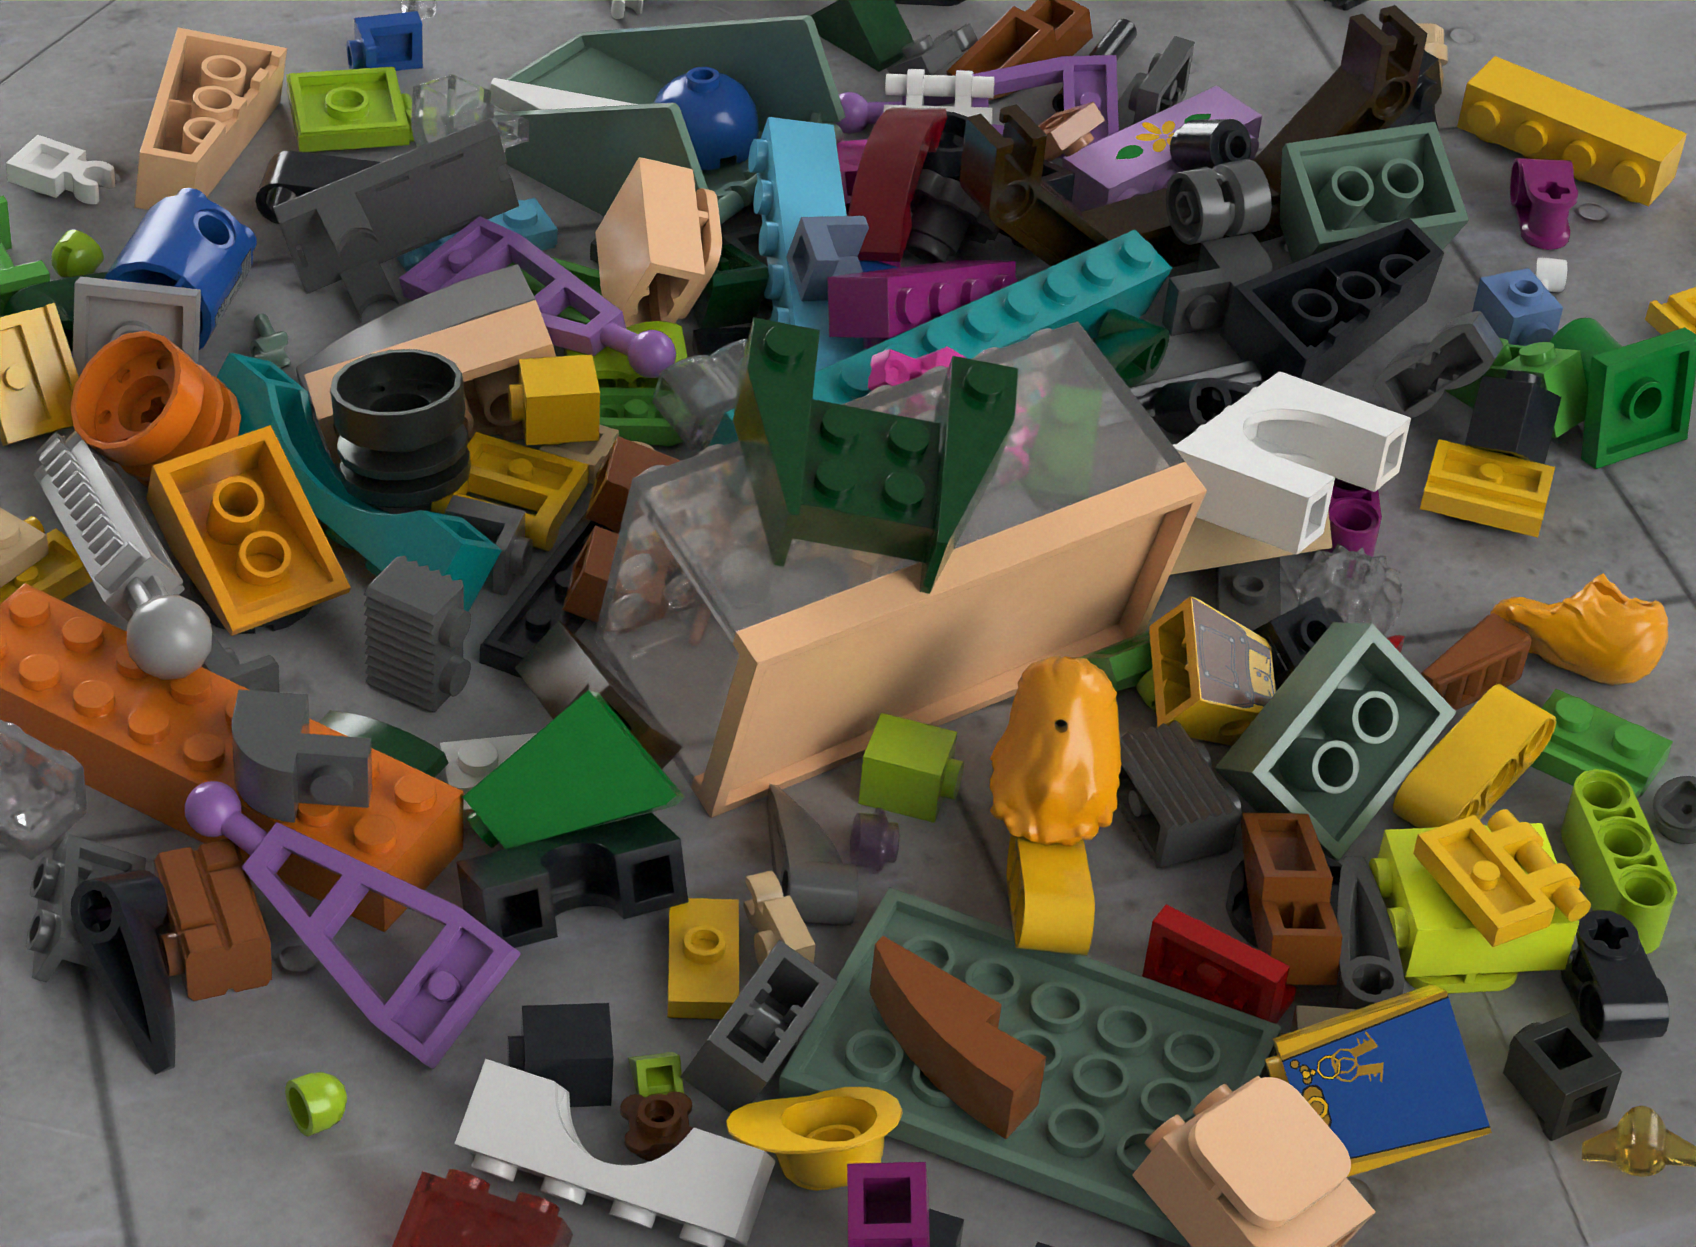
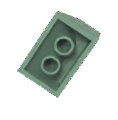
M1435 122L1287 143L1282 148L1280 226L1292 263L1406 218H1410L1443 250L1469 221Z
M1333 622L1214 769L1258 813L1309 814L1324 855L1339 861L1457 712L1373 623Z

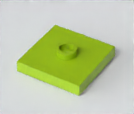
M395 67L286 74V90L299 152L410 145V129Z

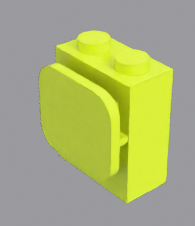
M1532 823V827L1544 840L1542 848L1557 864L1543 824ZM1435 828L1384 830L1378 858H1371L1369 867L1378 885L1393 927L1404 978L1411 986L1419 989L1434 985L1446 990L1447 994L1501 991L1514 984L1519 972L1565 970L1579 926V920L1569 921L1560 909L1556 907L1549 927L1492 947L1413 854L1418 834Z

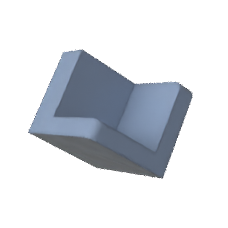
M864 216L801 217L786 256L801 301L828 300L827 277L863 272L858 254L869 229Z

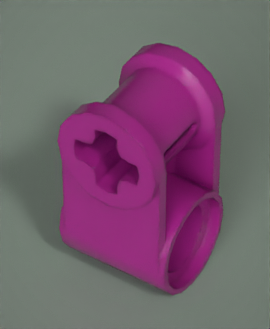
M1516 158L1511 170L1510 200L1512 206L1515 207L1521 237L1529 245L1540 249L1550 250L1564 247L1570 238L1569 210L1577 203L1578 198L1571 160Z

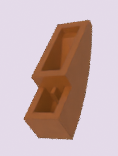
M1036 0L1026 11L1013 6L946 71L947 75L956 76V70L973 71V74L1062 56H1073L1093 38L1090 11L1073 0ZM1017 91L994 95V98H989V100L1004 97Z
M1242 813L1241 833L1244 864L1258 950L1290 966L1286 984L1337 985L1343 935L1330 904L1333 877L1309 814Z
M882 936L875 943L869 993L885 1024L907 1056L940 1091L968 1115L1004 1139H1007L1039 1104L1046 1056L998 1029L1002 1004Z

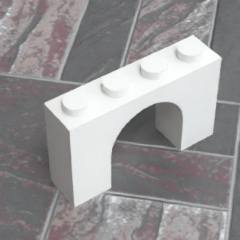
M1279 371L1258 387L1252 388L1247 395L1233 405H1228L1223 412L1209 422L1200 425L1195 432L1178 444H1173L1164 456L1161 470L1186 462L1204 485L1207 492L1197 512V518L1297 555L1324 533L1335 478L1375 492L1399 473L1411 418Z

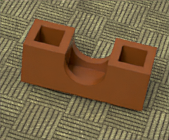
M617 436L596 474L586 514V519L602 524L615 533L598 526L594 527L574 563L562 610L633 637L647 614L653 617L658 615L669 587V581L661 579L662 570L666 571L669 568L677 550L676 548L670 553H664L661 551L660 545L673 534L671 533L672 526H676L681 520L689 499L690 492L681 488L686 462Z

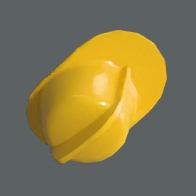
M842 1087L809 1096L770 1099L746 1104L732 1111L726 1120V1126L729 1135L738 1142L764 1150L765 1152L775 1153L782 1173L795 1185L819 1191L848 1186V1163H881L884 1137L899 1124L903 1112L898 1099L886 1091L870 1087Z

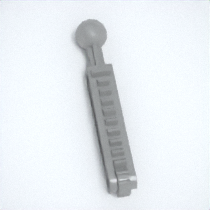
M76 431L69 437L61 436L55 432L36 451L40 456L39 461L42 464L33 474L41 485L104 603L128 621L126 642L129 656L142 671L159 679L170 680L187 677L202 667L211 652L212 628L209 617L194 601L179 595L185 589L182 585L183 580L118 472L114 462L108 460L86 444Z

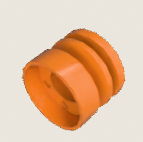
M147 330L124 334L104 345L86 364L74 386L70 408L74 429L85 443L108 460L118 463L126 473L136 477L147 488L153 465L237 437L241 422L237 397L221 380L212 376L203 366L196 364L188 354L165 336Z

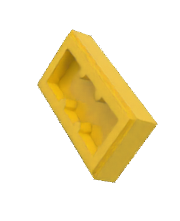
M688 898V903L669 907L667 1018L722 1019L739 996V899Z

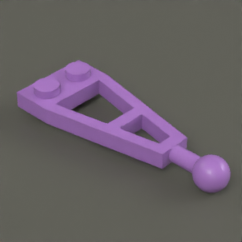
M1116 55L1062 56L973 74V76L994 77V95L1063 82L1064 110L1094 102L1105 119L1104 122L1090 131L1094 140L1087 146L1119 131ZM841 93L839 98L846 118L840 122L833 123L839 125L843 133H858L865 129L868 124H876L884 112V105H906V96H902V101L867 102L857 93ZM924 96V106H940L955 103V97ZM973 98L972 107L989 108V98ZM992 124L1003 135L1004 125ZM1062 154L1057 158L1063 159L1066 155Z
M481 216L399 278L403 296L413 301L459 281L506 268L513 262L545 286L534 297L553 345L588 355L592 354V356H595L607 346L628 356L633 370L646 378H658L665 375L675 363L676 349L672 340L666 334L657 330H647L636 334L626 329L623 312L522 235ZM571 305L591 321L583 324L557 317V315Z
M218 781L204 782L196 786L186 799L185 816L189 825L203 836L219 837L224 835L250 855L242 866L243 870L369 1021L432 1069L440 1062L521 955L518 950L453 903L278 822L267 833L241 813L239 796L234 789L225 783ZM291 853L341 876L312 915L277 875V871ZM369 890L445 925L387 1002L332 939Z

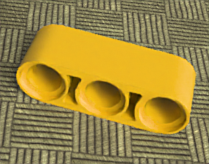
M1501 684L1494 685L1406 777L1394 799L1393 813L1417 828L1441 827L1472 815L1481 820L1543 752L1554 732L1556 717Z
M1010 835L1006 881L1016 948L1081 956L1088 955L1094 928L1095 900L1084 840L1073 846H1064L1060 843L1043 845L1031 842L1024 836L1015 838Z

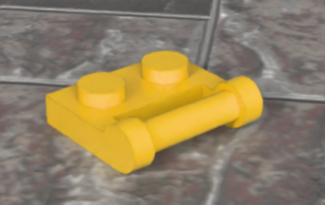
M476 432L467 444L471 460L469 479L456 492L432 502L431 512L445 514V510L453 495L491 503L467 496V492L537 511L536 515L525 512V537L533 540V547L550 551L556 542L562 523L589 483V464Z

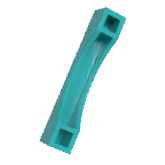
M229 352L217 378L237 397L241 414L238 436L269 425L272 426L316 518L328 526L326 530L327 536L346 548L358 551L367 559L364 564L366 569L376 576L396 557L406 556L408 562L417 560L418 566L428 565L430 571L439 570L441 576L451 575L452 581L462 580L464 585V610L469 612L502 549L462 517L424 510L392 514L374 504L364 503L350 495L341 481L340 472L324 448L313 419L308 391L271 361Z

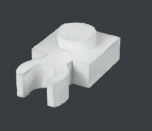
M36 135L6 162L8 182L55 198L64 190L74 192L76 199L83 203L97 204L100 201L98 185L108 189L115 187V172L111 164L103 161H87L85 150L41 135Z

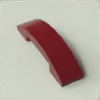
M891 107L882 113L874 125L859 163L848 216H864L869 226L858 254L860 261L901 262L913 225L910 204L927 152L937 151L947 120L946 108Z

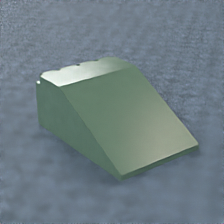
M810 15L581 32L505 80L638 105L490 113V88L440 120L444 131L452 134L491 118L500 134L507 160L506 165L602 216L606 215L639 157L693 169L695 191L699 188L715 191L721 225L740 212L744 206L753 203L757 175L756 173H750L748 159L737 163L736 155L721 158V168L701 170L680 107L676 103L653 104L661 88L677 76L685 74L696 67H710L716 69L719 73L728 75L744 85L756 105L759 120V139H761L768 117L834 125L836 144H838L843 139V132L839 125L833 122H840L846 116L814 19Z

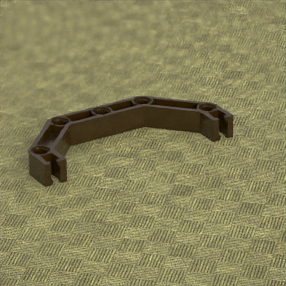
M1396 5L1380 10L1379 21L1383 23L1382 29L1377 27L1364 14L1350 17L1340 67L1254 158L1253 161L1261 167L1268 180L1272 206L1270 219L1265 228L1252 232L1259 243L1283 236L1280 226L1282 148L1285 144L1388 129L1412 102L1428 33ZM1017 104L1000 109L999 121L1002 124L1005 123L1003 135L982 114L966 118L960 170L961 188L995 225L1050 267L1134 229L1154 247L1158 254L1172 268L1198 261L1201 243L1193 245L1182 243L1175 235L1169 223L1166 210L1167 188L1081 211L1041 179L1047 135Z

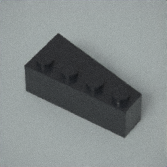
M1410 218L1403 219L1236 285L1220 336L1244 361L1251 360L1255 362L1257 368L1262 371V380L1264 382L1280 371L1321 386L1427 302L1444 252Z

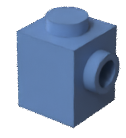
M1529 268L1481 277L1472 312L1481 311L1499 338L1507 339L1511 345L1527 346L1538 342H1550L1558 330L1563 307Z

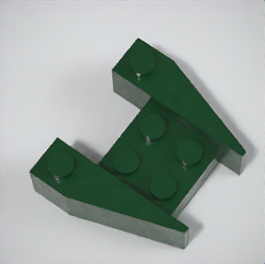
M753 317L739 371L733 422L773 564L784 567L792 538L922 562L920 592L930 594L999 465L1015 421L1018 368L952 356L935 407L934 422L812 399L820 330Z

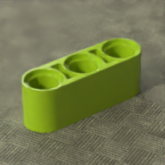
M1593 769L1584 771L1577 776L1560 830L1563 843L1587 899L1591 903L1592 910L1612 911L1624 916L1637 929L1645 953H1652L1660 946L1677 895L1676 884L1629 783L1618 774L1607 770Z

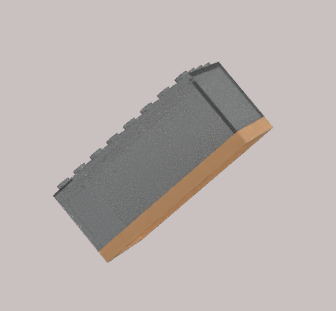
M1078 321L1054 330L1048 328L1039 330L1026 340L1000 349L998 347H991L972 358L973 360L1018 368L1015 421L997 470L930 594L920 592L922 562L792 538L784 567L774 565L739 441L725 446L721 444L709 446L696 456L668 466H652L637 477L632 478L594 640L626 689L683 747L672 760L710 818L767 796L769 784L785 789L863 757L880 713L938 727L1015 696L1018 689L1017 682L1031 663L1053 656L1081 657L1146 631L1207 489ZM937 366L925 372L921 377L895 386L883 385L877 387L866 396L841 405L934 422L935 407L949 367Z

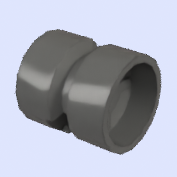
M1243 159L1219 164L1213 167V169L1202 167L1178 172L1172 175L1167 184L1166 210L1169 223L1175 235L1182 243L1193 245L1217 240L1224 235L1232 237L1257 232L1264 229L1269 222L1272 209L1271 192L1263 170L1255 161Z

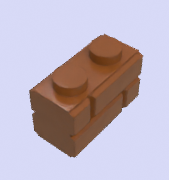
M230 839L200 844L198 850L195 851L191 847L161 852L154 859L155 876L159 878L164 886L168 900L167 914L161 924H165L168 933L160 935V947L168 977L181 974L187 996L193 1001L225 995L227 990L231 988L235 992L267 986L269 981L272 980L271 941L249 876L242 868L244 861L239 846Z

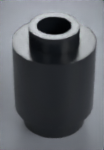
M1235 119L1191 120L1174 132L1170 142V154L1173 162L1184 171L1202 167L1213 169V167L1219 164L1250 159L1251 138L1246 127Z

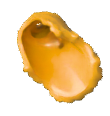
M1604 573L1586 584L1580 592H1577L1570 598L1563 599L1562 602L1547 604L1525 597H1511L1501 600L1490 612V615L1495 613L1530 635L1532 642L1529 653L1537 654L1545 662L1587 677L1590 681L1611 686L1635 683L1650 674L1657 666L1668 642V617L1662 603L1656 600L1648 602L1635 597L1633 599L1628 598L1621 593L1614 583L1608 580Z
M1053 656L1031 663L1017 682L1018 689L1011 707L1008 726L1003 736L997 742L989 759L992 761L991 765L994 770L990 777V790L993 795V805L990 812L994 818L1004 821L1010 835L1015 838L1024 836L1031 842L1043 845L1060 843L1064 846H1073L1081 840H1092L1097 835L1099 827L1105 828L1110 826L1113 812L1117 809V790L1120 786L1118 775L1122 766L1118 705L1116 702L1117 692L1105 672L1087 659ZM1057 720H1064L1068 724L1065 727H1060L1055 722Z

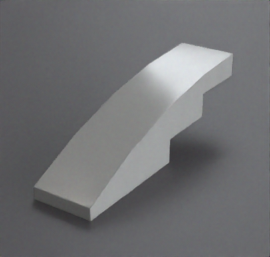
M518 264L459 281L403 304L347 333L296 367L297 377L300 385L308 391L313 413L315 409L304 374L536 299Z

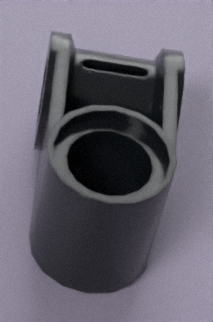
M1596 910L1587 913L1581 918L1576 932L1577 949L1570 953L1565 970H1561L1562 980L1567 986L1579 1013L1581 1025L1597 1043L1662 1037L1667 1031L1670 1009L1668 996L1661 980L1655 975L1640 942L1637 929L1624 916L1612 911Z

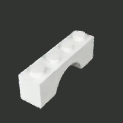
M488 1059L484 1061L455 1141V1145L475 1155L471 1166L473 1169L510 1182L514 1181L517 1170L542 1177L544 1180L540 1188L541 1192L578 1205L583 1204L586 1193L613 1201L610 1215L652 1229L656 1216L682 1224L683 1228L679 1238L702 1247H724L726 1240L747 1246L776 1161L764 1150L697 1128H693L669 1153L653 1161L638 1165H615L600 1161L585 1149L575 1132L571 1119L569 1092L555 1081Z

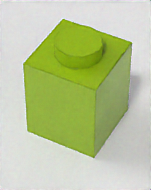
M880 713L863 756L858 804L935 823L944 798L955 800L961 784L964 761L954 759L958 732Z

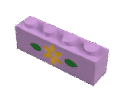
M1218 86L1201 92L1086 146L1068 157H1063L1062 167L1075 172L1072 204L1081 211L1167 188L1172 175L1184 171L1172 160L1170 154L1171 138L1178 128L1191 120L1235 119L1240 121L1248 130L1251 138V155L1249 160L1253 161L1259 148L1258 138L1262 115Z

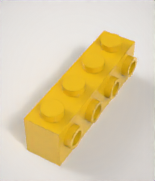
M1494 56L1467 82L1457 124L1458 128L1476 135L1480 140L1499 144L1522 154L1526 159L1571 160L1574 179L1593 183L1617 193L1624 200L1641 203L1648 207L1675 178L1687 136L1685 132L1497 56Z

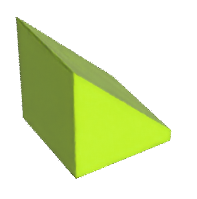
M666 1052L628 1057L637 1094L646 1098L654 1094L667 1095L674 1091L684 1093L679 1054Z

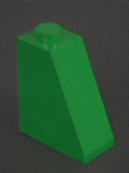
M588 690L467 792L463 798L473 809V812L466 818L479 837L491 848L501 843L505 849L674 807L685 796L599 693Z

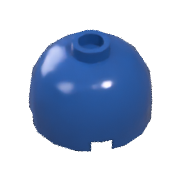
M696 67L685 74L677 76L660 89L653 104L676 103L680 107L701 170L721 168L720 159L733 155L737 156V163L747 160L753 139H759V120L756 105L746 88L738 81L726 74L719 73L714 68Z

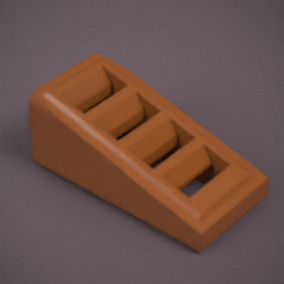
M1492 613L1490 616L1487 615L1421 672V675L1456 711L1480 700L1494 685L1501 684L1504 687H1508L1518 681L1522 676L1532 639L1527 632Z

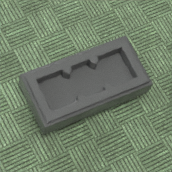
M1280 557L1216 567V610L1251 631L1281 616ZM1268 636V638H1269V640H1270L1272 646L1274 647L1276 653L1278 654V651H1277V649H1276L1274 643L1272 642L1270 636Z

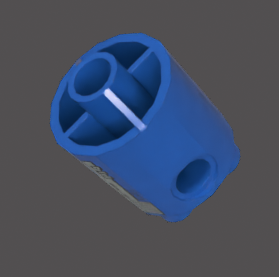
M183 188L178 191L176 196L165 197L150 207L104 279L200 289V350L206 345L245 281L253 265V251L257 246V238L249 227L241 224L225 208L208 200L204 193L194 188Z

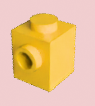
M592 354L519 359V384L508 385V404L511 421L522 422L525 444L558 445L569 442L599 441L600 389Z

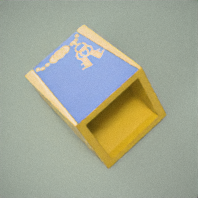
M1434 985L1425 986L1273 1038L1277 1055L1265 1059L1269 1076L1286 1081L1297 1089L1345 1145L1351 1160V1168L1347 1177L1492 1133L1447 991Z

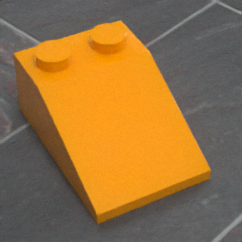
M271 425L152 466L146 500L171 552L231 636L350 592L351 587Z

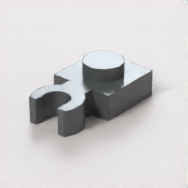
M970 23L965 24L954 32L952 29L936 37L934 41H932L930 35H926L904 46L901 50L905 57L889 66L887 70L889 74H907L908 69H925V75H932L963 55L962 52L971 48L978 39Z

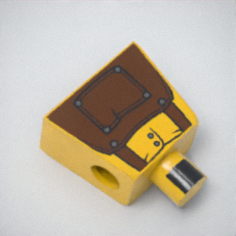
M1192 596L1149 626L1157 728L1163 723L1169 726L1176 720L1191 738L1230 746L1234 745L1282 686L1275 683L1271 646L1267 640Z

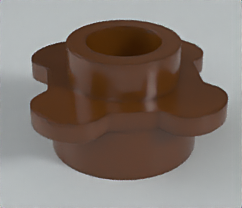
M677 1091L670 1092L667 1095L654 1094L646 1098L639 1094L626 1097L620 1105V1114L628 1120L629 1131L625 1134L624 1138L626 1148L646 1161H653L669 1153L693 1129V1127L689 1126L688 1115L692 1111V1100L686 1094Z

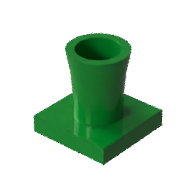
M1585 317L1567 323L1552 337L1550 342L1554 344L1555 348L1580 350L1588 389L1581 460L1594 469H1598L1687 440L1696 375L1695 333L1684 327L1622 346L1598 321Z

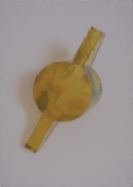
M1641 1105L1632 1107L1626 1112L1616 1127L1582 1142V1160L1616 1162L1623 1172L1633 1176L1645 1177L1659 1173L1665 1168V1165L1696 1167V1146L1666 1129L1663 1120L1652 1108Z

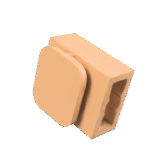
M642 157L638 158L595 232L601 296L623 312L626 328L649 321L676 323L678 319L682 320L687 317L714 274L722 250V233L717 195L715 191L699 188L695 191L693 169Z
M1258 1075L1235 1091H1232L1227 1084H1223L1207 1095L1194 1108L1193 1114L1195 1117L1185 1122L1179 1114L1171 1117L1147 1138L1145 1144L1151 1152L1132 1174L1192 1247H1344L1376 1212L1346 1178L1350 1172L1351 1160L1342 1141L1297 1089L1286 1081L1274 1077L1260 1078Z

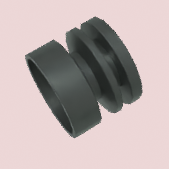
M418 349L387 350L358 358L346 364L333 376L330 393L334 425L340 434L337 444L338 455L341 459L339 467L340 476L345 489L350 495L364 503L383 507H413L438 501L456 492L469 479L471 460L470 451L467 448L468 430L463 424L466 410L463 377L455 362L438 353Z

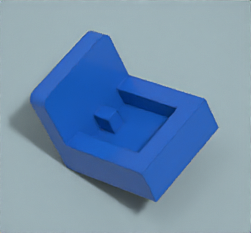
M418 11L354 18L355 40H347L346 43L349 69L395 67V71L423 68L422 21Z

